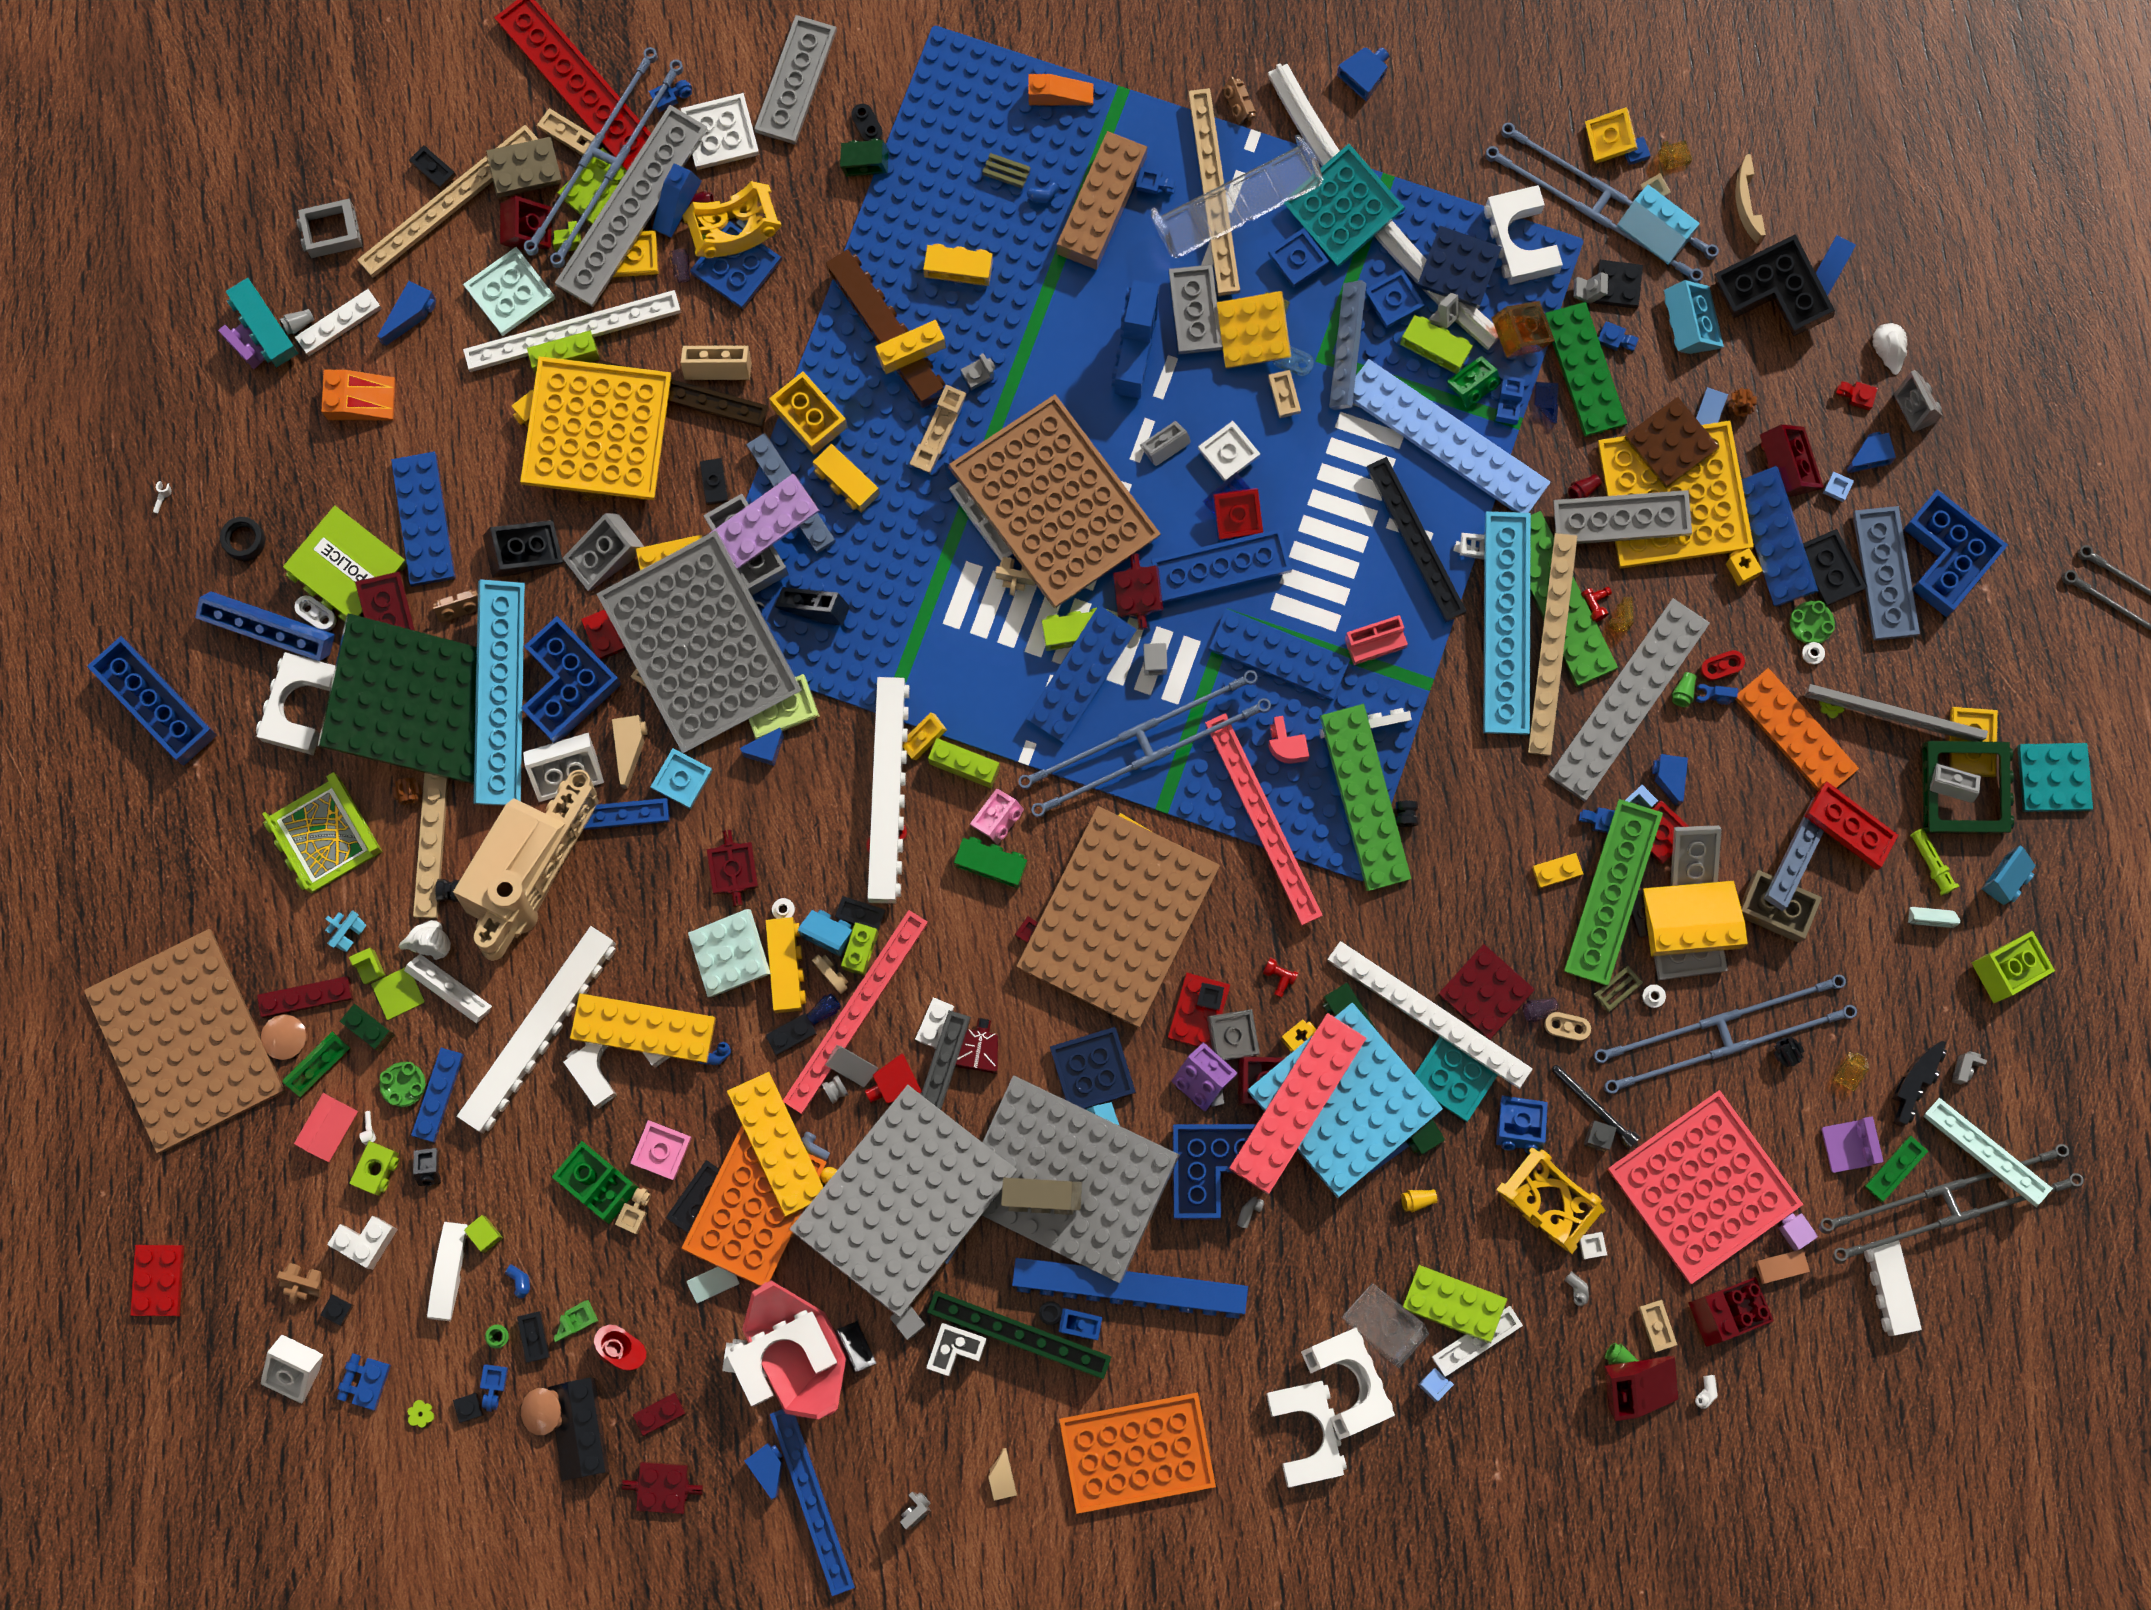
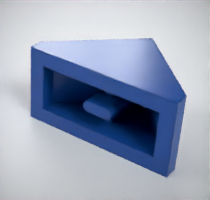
M778 728L741 747L740 750L743 756L774 766L784 738L781 728Z

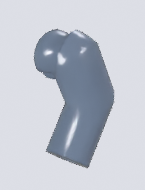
M808 1131L805 1132L801 1140L807 1153L826 1161L830 1152L813 1144L816 1136Z

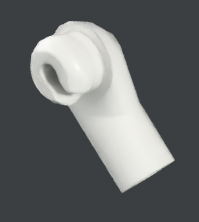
M1715 1375L1703 1376L1705 1388L1695 1398V1403L1700 1408L1709 1407L1718 1396Z

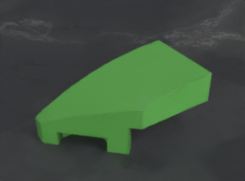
M589 1300L565 1311V1315H561L559 1320L560 1326L557 1334L554 1336V1341L558 1342L598 1322Z

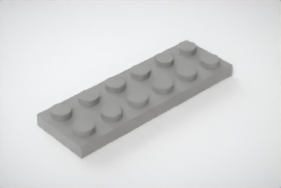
M795 15L755 125V133L796 145L837 32L835 26Z
M1689 490L1553 501L1555 532L1558 534L1577 535V544L1692 535Z

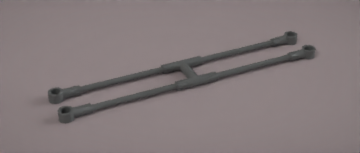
M2084 545L2078 550L2077 554L2080 559H2088L2099 567L2106 568L2151 596V589L2107 563V560L2093 552L2091 546ZM2082 550L2088 551V555H2084ZM2068 570L2063 574L2062 581L2066 585L2073 584L2084 592L2091 593L2151 631L2150 623L2093 589L2090 584L2080 579L2074 570ZM2067 574L2071 575L2073 580H2069Z
M2059 1144L2054 1150L2038 1154L2037 1157L2021 1161L2020 1163L2028 1166L2053 1159L2064 1160L2069 1154V1148L2064 1144ZM2058 1149L2062 1150L2064 1152V1155H2061L2058 1152ZM1990 1171L1971 1178L1942 1184L1924 1190L1923 1193L1850 1216L1844 1215L1834 1219L1824 1218L1819 1224V1230L1824 1234H1829L1834 1228L1850 1224V1221L1923 1198L1929 1199L1943 1195L1952 1216L1863 1246L1857 1245L1847 1249L1837 1248L1832 1258L1834 1262L1842 1264L1847 1258L1863 1254L1866 1250L1936 1228L1942 1229L1979 1217L1980 1214L2026 1199L2018 1196L1980 1209L1974 1208L1961 1212L1951 1191L1996 1176ZM2073 1173L2068 1179L2053 1183L2050 1186L2053 1188L2050 1192H2059L2068 1188L2078 1189L2083 1184L2084 1179L2080 1174ZM2072 1179L2078 1180L2079 1184H2075ZM1823 1223H1828L1830 1229L1825 1228ZM1837 1253L1843 1254L1844 1258H1838Z

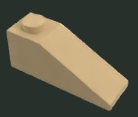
M639 715L612 719L619 781L623 789H628L645 742L644 735H647L646 722H642Z

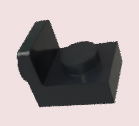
M438 1149L414 1150L413 1175L418 1186L428 1187L433 1184H440Z

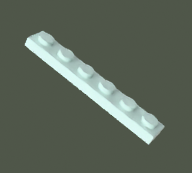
M1939 1098L1923 1116L2036 1208L2053 1189L1942 1099Z

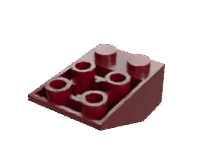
M1756 1277L1688 1302L1706 1347L1726 1341L1774 1321Z
M1674 1355L1605 1366L1608 1409L1615 1421L1639 1418L1678 1400Z

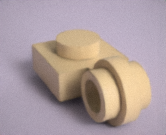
M637 1188L632 1198V1201L635 1202L634 1206L625 1203L615 1225L638 1234L647 1215V1212L639 1208L641 1205L645 1207L651 1197L647 1189Z

